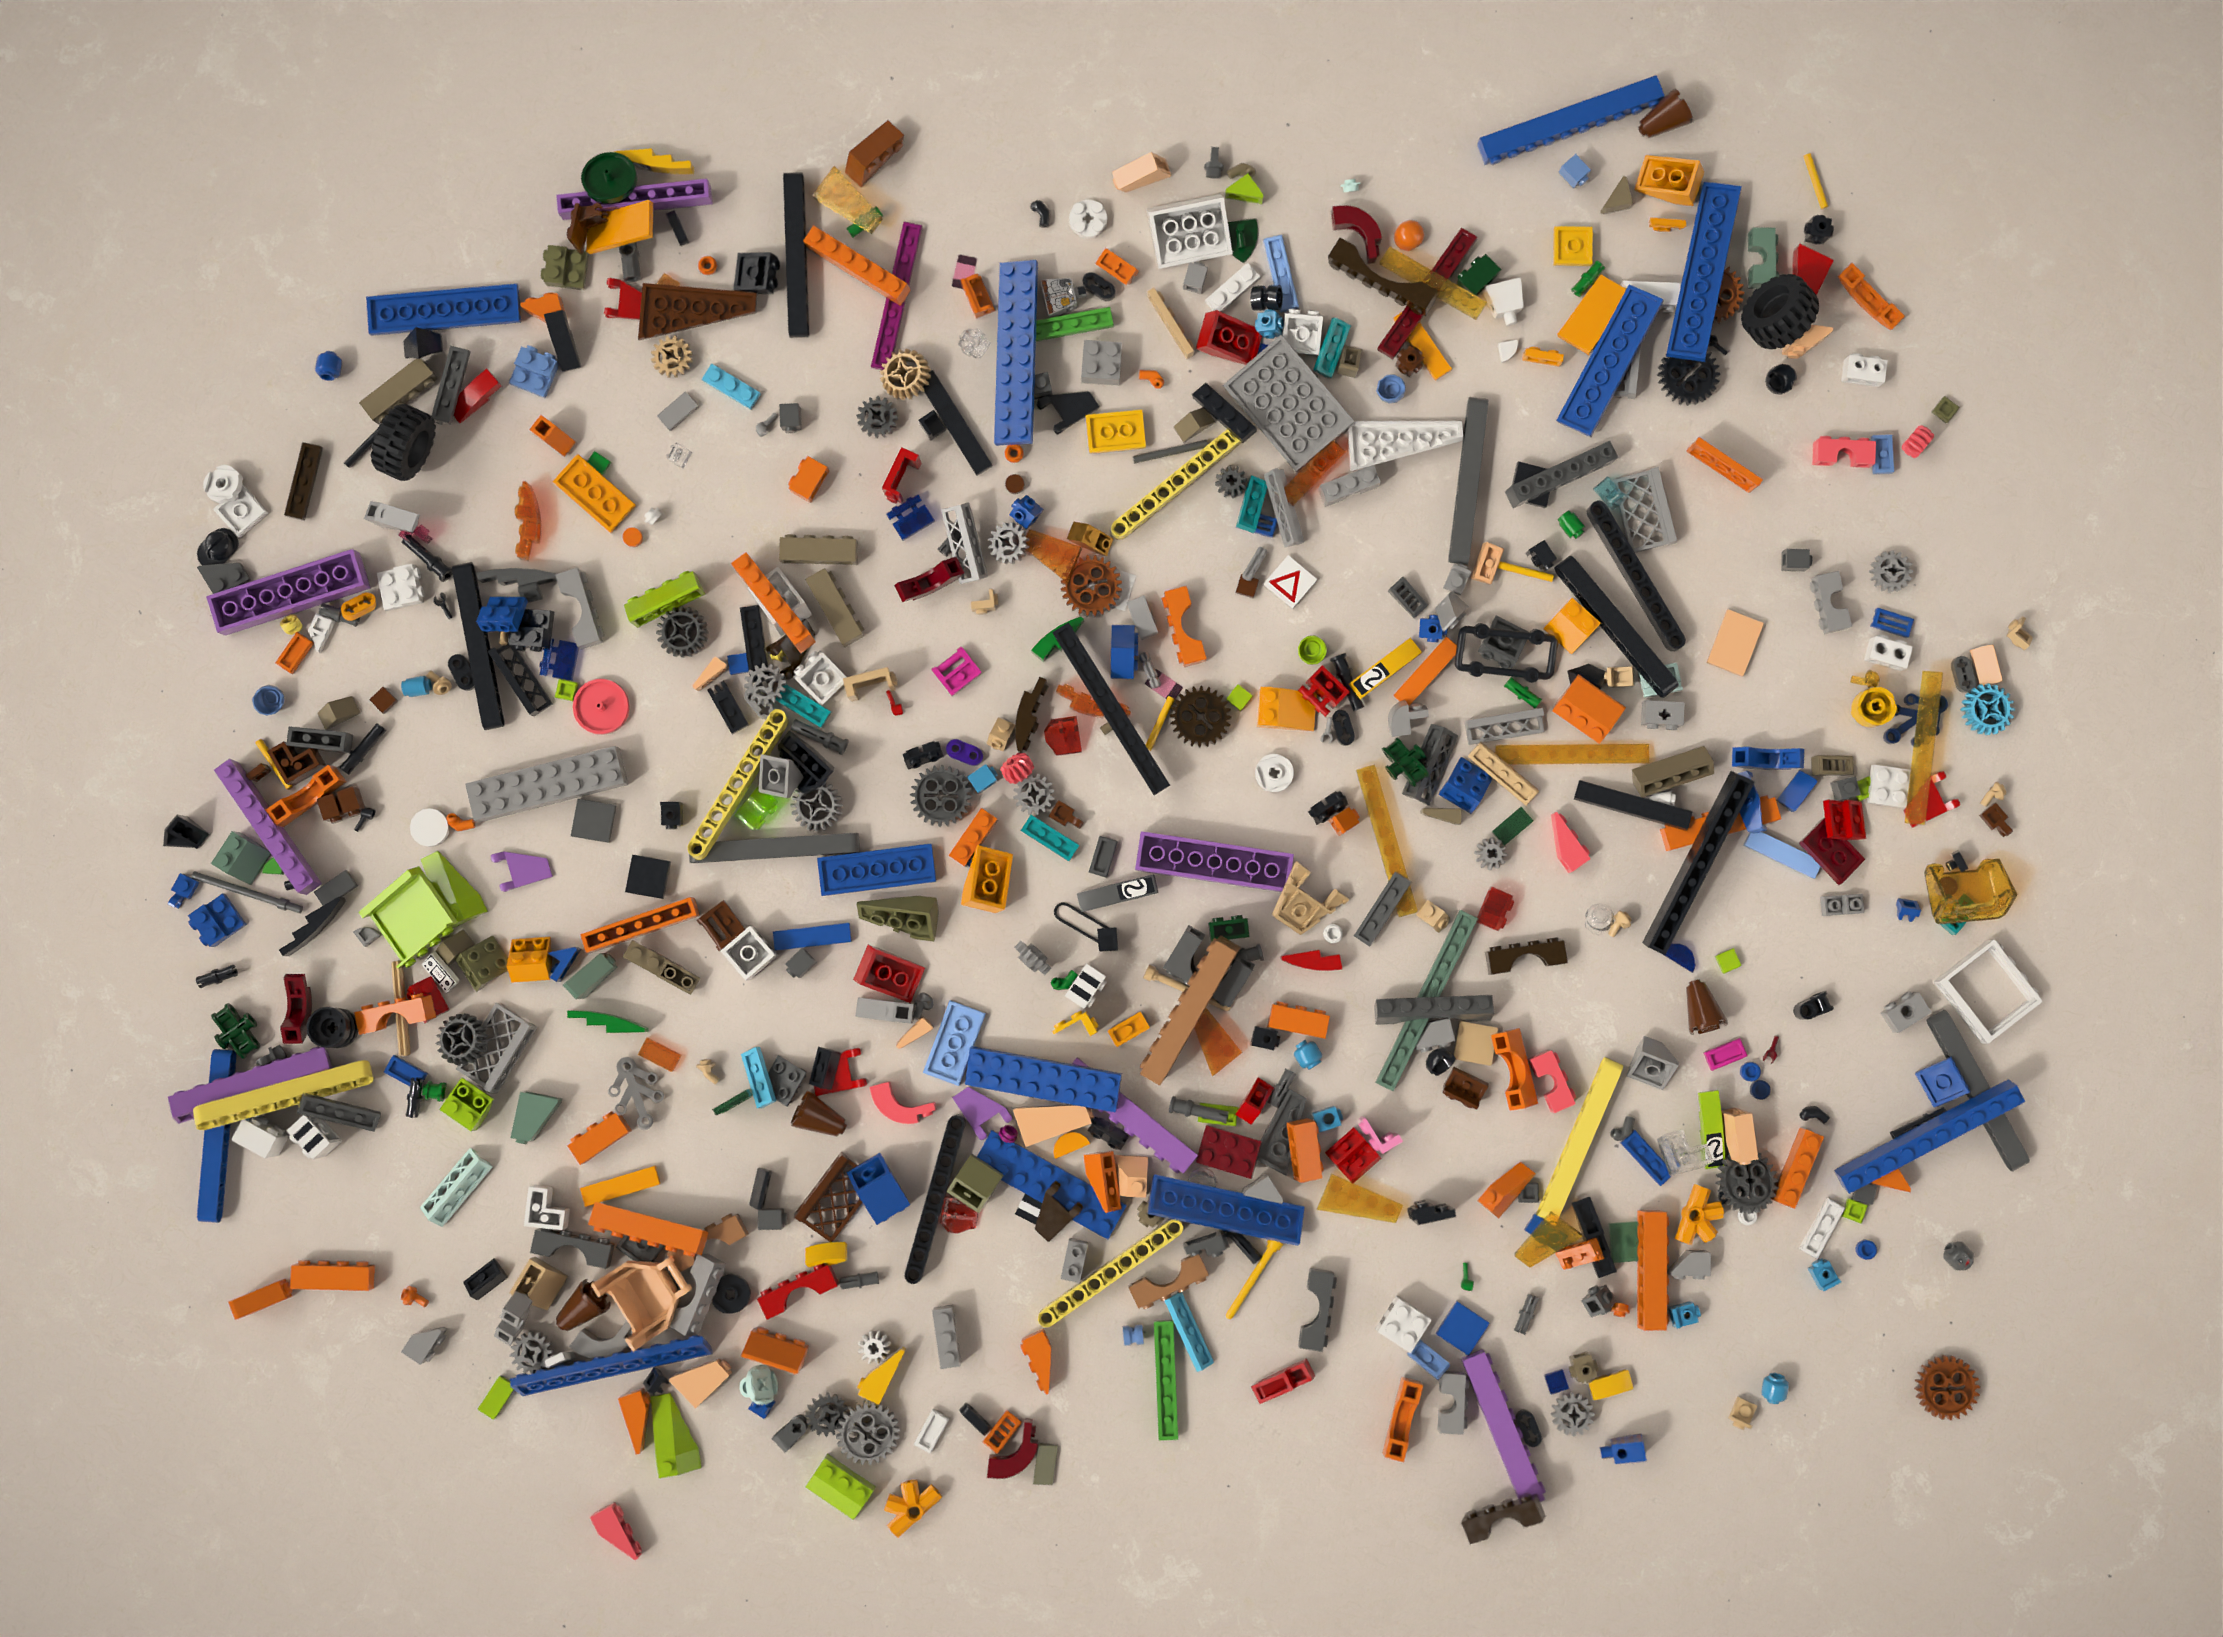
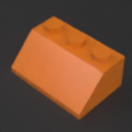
M1578 674L1558 699L1552 711L1600 744L1626 707Z
M763 1327L754 1328L750 1332L741 1357L794 1374L799 1373L809 1348L808 1345H805V1341L786 1339V1335L768 1333L769 1330Z

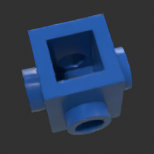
M1026 495L1022 499L1017 498L1011 505L1013 509L1009 515L1025 529H1028L1037 521L1044 509Z
M1438 615L1420 618L1419 638H1427V642H1439V639H1443L1444 635H1447L1448 628L1445 631L1442 630ZM1432 625L1436 627V632L1432 631Z

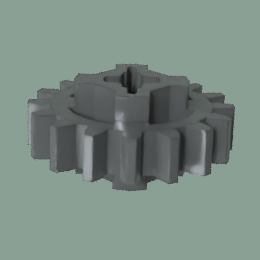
M877 396L876 400L873 401L869 397V403L863 401L864 407H858L861 414H856V417L861 420L857 423L859 426H863L861 429L863 433L868 431L867 435L869 437L872 434L877 439L879 434L886 437L885 432L888 431L891 434V427L896 428L897 426L894 422L898 420V416L894 415L897 413L896 408L891 409L893 403L887 404V398L880 401L879 396ZM868 412L869 418L865 422V415ZM873 413L877 416H880L882 422L877 418L875 419ZM888 413H890V419L887 423L886 416H888Z
M829 1392L826 1393V1397L819 1394L818 1400L812 1399L813 1405H807L810 1412H805L806 1417L809 1418L806 1422L808 1425H811L810 1429L812 1432L816 1430L817 1435L824 1432L825 1437H827L828 1433L831 1432L834 1436L836 1426L841 1425L838 1420L844 1419L843 1412L848 1409L847 1405L843 1404L842 1398L838 1399L837 1394H834L832 1397H830ZM826 1412H829L828 1417H825Z

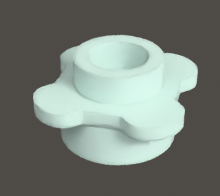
M1356 179L1344 180L1345 184L1340 186L1343 187L1344 192L1358 191V185L1361 183H1356Z

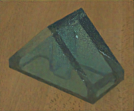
M1608 476L1593 488L1611 511L1627 499Z

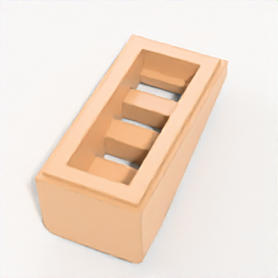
M715 656L692 685L693 688L700 691L728 670L729 666Z
M924 1016L921 1017L897 1042L896 1047L899 1049L930 1032L934 1026Z

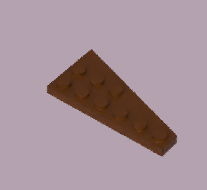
M643 283L638 340L755 314L757 293Z

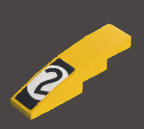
M652 148L614 151L628 157L635 168L666 174H694V167L691 161L675 162L672 155L655 156Z
M1410 637L1349 683V686L1361 699L1419 656L1422 651Z

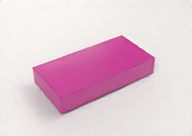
M1740 1038L1703 1052L1711 1071L1748 1056Z

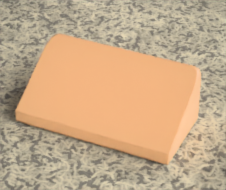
M1489 542L1483 543L1470 579L1491 585L1504 549Z
M1993 644L1970 650L1979 685L1982 684L1984 686L1987 683L1991 685L2003 681Z

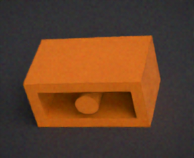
M807 456L806 459H802L800 462L798 473L796 476L793 475L788 485L789 490L793 494L811 503L828 475L829 469L822 463Z

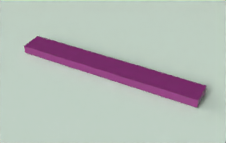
M903 221L892 274L906 282L909 286L922 225ZM886 297L871 368L884 370L885 368L882 367V364L888 363L886 357L890 359L893 357L892 352L894 353L906 299L899 306Z

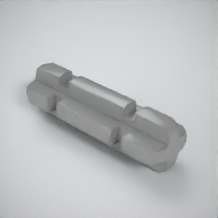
M1263 547L1257 549L1242 575L1243 579L1247 581L1252 580L1267 554L1266 549Z
M1148 652L1141 653L1139 658L1141 663H1143L1142 666L1148 680L1150 679L1149 683L1152 689L1161 686V682L1157 678L1158 675L1152 661H1150V655Z

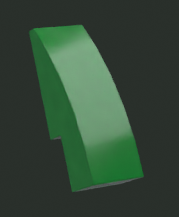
M1078 617L1068 621L1075 633L1084 623V618ZM1068 622L1059 625L1046 634L1032 648L1031 653L1044 662L1055 647L1062 651L1052 632Z

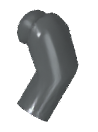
M1626 1116L1623 1127L1611 1130V1137L1616 1141L1629 1137L1632 1134L1635 1118Z

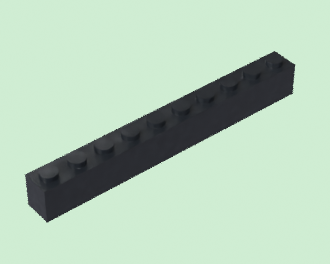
M1730 771L1642 942L1648 948L1666 955L1755 783L1754 781Z

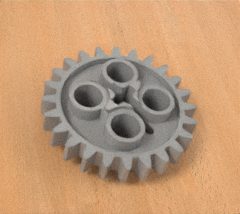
M864 1400L863 1406H860L857 1402L856 1409L849 1406L850 1413L843 1412L845 1419L838 1420L842 1426H836V1430L840 1432L836 1434V1439L840 1440L837 1444L838 1447H842L841 1453L847 1452V1459L853 1456L854 1463L860 1459L861 1465H864L865 1460H868L869 1464L872 1465L873 1459L879 1463L880 1456L887 1459L885 1453L892 1454L891 1446L896 1447L897 1444L894 1440L899 1439V1435L896 1432L900 1431L899 1426H895L898 1424V1421L893 1419L894 1413H888V1406L882 1409L881 1402L877 1407L874 1402L867 1405L866 1400ZM863 1417H872V1419L869 1422H862ZM854 1423H859L861 1427L855 1425ZM879 1428H886L884 1434L876 1433ZM864 1430H865L866 1432H869V1431L871 1430L872 1436H871L870 1434H868V1433L865 1435V1434H864ZM853 1431L859 1432L855 1438L849 1437V1434ZM874 1438L881 1441V1443H877ZM867 1443L874 1444L869 1450L864 1448Z

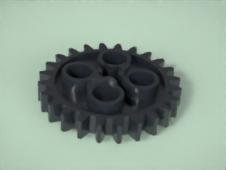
M1712 352L1707 353L1705 362L1692 360V365H1688L1685 359L1663 357L1661 359L1663 364L1658 366V369L1662 371L1657 376L1662 377L1658 384H1664L1661 391H1668L1666 397L1672 395V402L1679 399V405L1686 401L1687 406L1691 404V401H1693L1694 405H1697L1699 400L1701 402L1706 400L1705 396L1709 398L1712 395L1710 391L1714 392L1717 389L1714 385L1719 383L1716 377L1720 376L1719 372H1715L1720 366L1713 364L1716 358H1709ZM1697 363L1701 364L1680 386L1676 385ZM1671 371L1678 372L1679 378L1673 377ZM1698 371H1703L1706 374V378H1701L1698 375ZM1685 384L1691 385L1693 390L1687 391Z

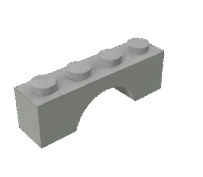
M574 568L555 574L560 592L565 596L575 597L581 605V618L577 625L572 628L577 647L585 649L603 643L602 637H604L602 627L597 624L596 619H599L596 608H593L591 604L593 596L591 591L586 588L585 583H588L585 572Z
M697 1254L690 1271L696 1282L695 1296L686 1307L676 1308L670 1325L671 1328L684 1336L698 1335L705 1315L709 1311L712 1298L716 1293L720 1278L723 1276L726 1263L710 1254H702V1256Z

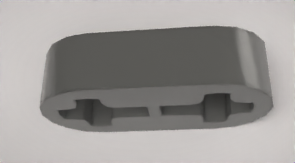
M1965 656L1953 659L1951 670L1956 688L1963 693L1971 691L1972 688H1975L1976 680L1970 660ZM1961 662L1964 663L1965 666L1961 668L1957 667V664ZM1964 679L1970 683L1967 687L1962 686Z

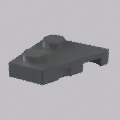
M241 563L202 565L197 567L213 594L243 585L251 580Z

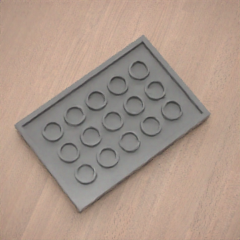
M1282 335L1223 385L1296 472L1354 423V420Z

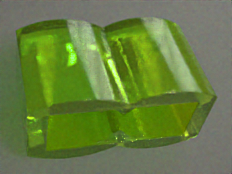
M758 786L734 816L751 830H759L766 822L764 820L768 814L772 815L778 808L776 805L778 801L769 794L760 793Z

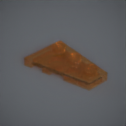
M1029 529L1026 535L1029 538V541L1026 542L1029 548H1025V550L1068 583L1082 548Z
M1206 1008L1194 1029L1213 1077L1239 1056L1242 1051Z

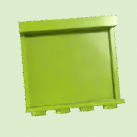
M419 866L405 871L358 912L362 919L369 916L372 918L401 960V963L396 966L397 969L404 966L408 968L415 964L417 957L420 958L427 954L430 946L434 947L440 943V938L454 931L453 927L458 924L454 915Z

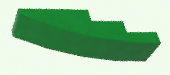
M567 1011V1018H587V1026L606 1025V1033L648 1032L647 1027L615 1015L593 1011Z

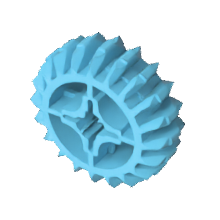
M1989 683L1984 686L1982 684L1978 685L1977 689L1972 688L1971 693L1965 694L1967 700H1962L1961 702L1966 706L1960 709L1966 713L1961 718L1968 719L1965 725L1972 724V731L1977 729V734H1983L1984 732L1987 736L1991 732L1992 734H1998V731H2004L2005 726L2011 724L2008 719H2013L2014 717L2010 712L2015 711V708L2010 707V704H2013L2014 701H2008L2007 699L2010 694L2004 695V688L1998 690V685L1991 687ZM1984 694L1992 696V699L1985 701L1984 699L1980 700L1979 697ZM1990 718L1995 719L1996 722L1993 725L1983 723V720Z

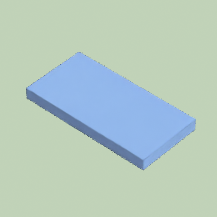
M950 1000L923 1073L960 1086L968 1064L969 1049L975 1045L986 1013Z

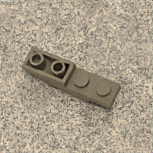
M634 940L631 941L623 955V958L690 995L700 980V977Z

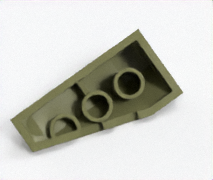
M909 896L859 901L856 904L859 919L878 926L886 925L894 928L893 931L897 933L903 931L910 934L911 938L917 940L935 941L939 914L937 898Z

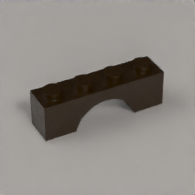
M1558 937L1549 938L1547 943L1541 944L1539 940L1529 941L1528 946H1520V943L1509 944L1508 949H1501V946L1489 947L1490 951L1485 952L1488 975L1511 972L1514 961L1524 954L1537 956L1545 966L1568 963L1564 940L1559 941Z
M1527 1493L1514 1501L1507 1499L1498 1506L1488 1505L1482 1511H1469L1465 1513L1461 1524L1469 1543L1474 1544L1489 1538L1491 1526L1498 1519L1511 1518L1526 1528L1543 1523L1546 1515L1537 1493L1533 1495Z

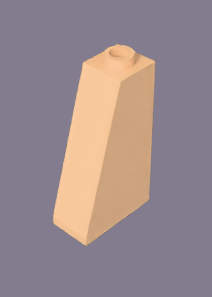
M1077 1105L1013 1109L1026 1147L1092 1123L1091 1119L1094 1118L1091 1108Z

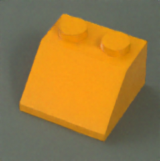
M1571 598L1543 630L1550 635H1554L1558 643L1572 654L1601 623L1575 599Z

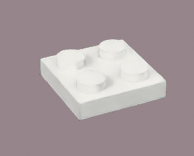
M1871 765V783L1868 789L1869 797L1867 798V803L1907 808L1911 770Z

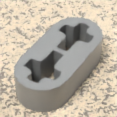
M745 691L744 696L747 703L760 718L766 720L769 715H762L763 710L756 701L749 700L751 695L747 696ZM762 701L761 704H763L764 707H770V709L768 710L769 714L773 710H775L770 702L769 705L766 706L765 701Z

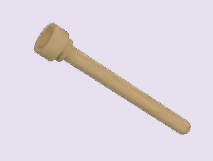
M1150 964L1143 976V979L1148 981L1157 980L1182 992L1185 988L1189 989L1190 987L1158 973L1159 970H1156V967ZM1211 998L1209 1004L1225 1011L1231 1009V1006L1230 1008L1221 1006L1214 998Z

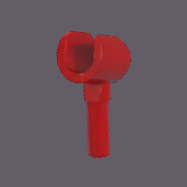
M886 691L892 713L895 716L902 715V704H895L891 691Z

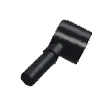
M1711 335L1708 347L1713 346L1726 355L1728 351L1717 343L1718 339L1715 335Z
M441 592L440 596L443 600L439 601L434 596V604L443 609L449 620L453 617L445 604L446 595Z
M364 808L354 830L358 832L366 818L372 820L376 810Z

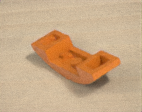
M1850 263L1838 276L1842 285L1870 316L1886 328L1892 330L1905 315L1893 303L1888 304L1863 279L1865 275L1853 263Z

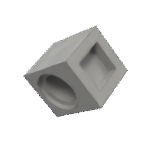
M1189 262L1183 289L1201 294L1208 267H1205L1200 262Z

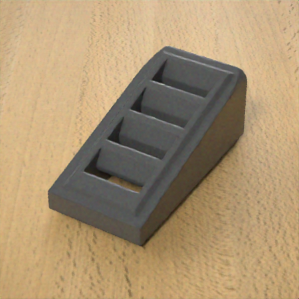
M1401 577L1388 590L1393 598L1413 618L1428 606L1404 577ZM1403 585L1405 588L1398 594L1397 590ZM1408 591L1410 594L1403 600L1401 596ZM1414 597L1415 600L1408 605L1406 602ZM1419 602L1421 605L1413 611L1411 608Z

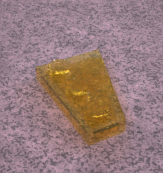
M1550 1211L1518 1248L1514 1256L1531 1268L1580 1239L1582 1234Z

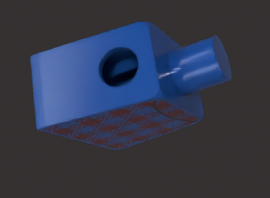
M1642 1434L1612 1438L1611 1446L1600 1447L1602 1459L1614 1458L1615 1464L1647 1461Z

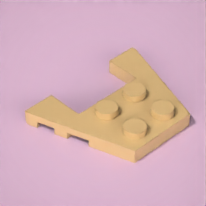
M1296 861L1272 915L1299 935H1302L1319 923L1320 918L1327 913H1333L1336 911L1335 908L1342 903L1346 904L1349 899L1337 889H1334L1326 900L1320 903L1299 887L1311 872Z

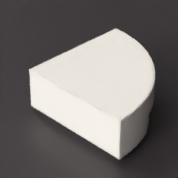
M1517 340L1498 344L1501 363L1508 361L1515 354L1518 346Z

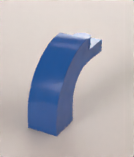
M1732 748V767L1762 770L1804 768V749Z

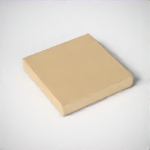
M1459 1021L1453 1052L1456 1060L1491 1066L1494 1054L1491 1035L1496 1034L1498 1028Z

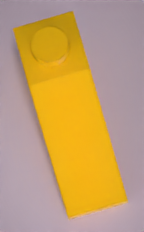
M902 1347L872 1370L866 1379L862 1377L857 1387L860 1389L858 1395L879 1405L906 1348Z

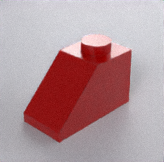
M1258 1077L1235 1115L1252 1125L1264 1108L1274 1087Z

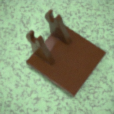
M575 203L574 209L571 211V225L567 229V239L579 254L584 252L588 229L608 221L606 218H602V216H609L606 211L596 210L597 208L603 209L600 203H595L592 206H581L579 203Z

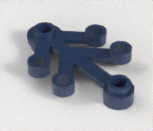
M1912 693L1904 697L1906 705L1919 704L1927 707L1920 711L1904 708L1896 704L1898 712L1894 716L1903 715L1912 718L1896 729L1886 730L1883 735L1884 741L1888 744H1895L1900 741L1901 734L1916 725L1915 737L1911 739V745L1915 748L1923 746L1926 717L1931 713V726L1927 727L1926 733L1930 737L1937 736L1940 732V714L1948 707L1947 699L1942 695H1934L1930 699L1918 697ZM1909 696L1913 698L1912 703L1908 701ZM1935 701L1940 703L1939 708L1935 707ZM1932 727L1936 730L1935 734L1930 732ZM1889 733L1893 735V740L1888 738ZM1916 738L1920 740L1919 745L1915 743Z

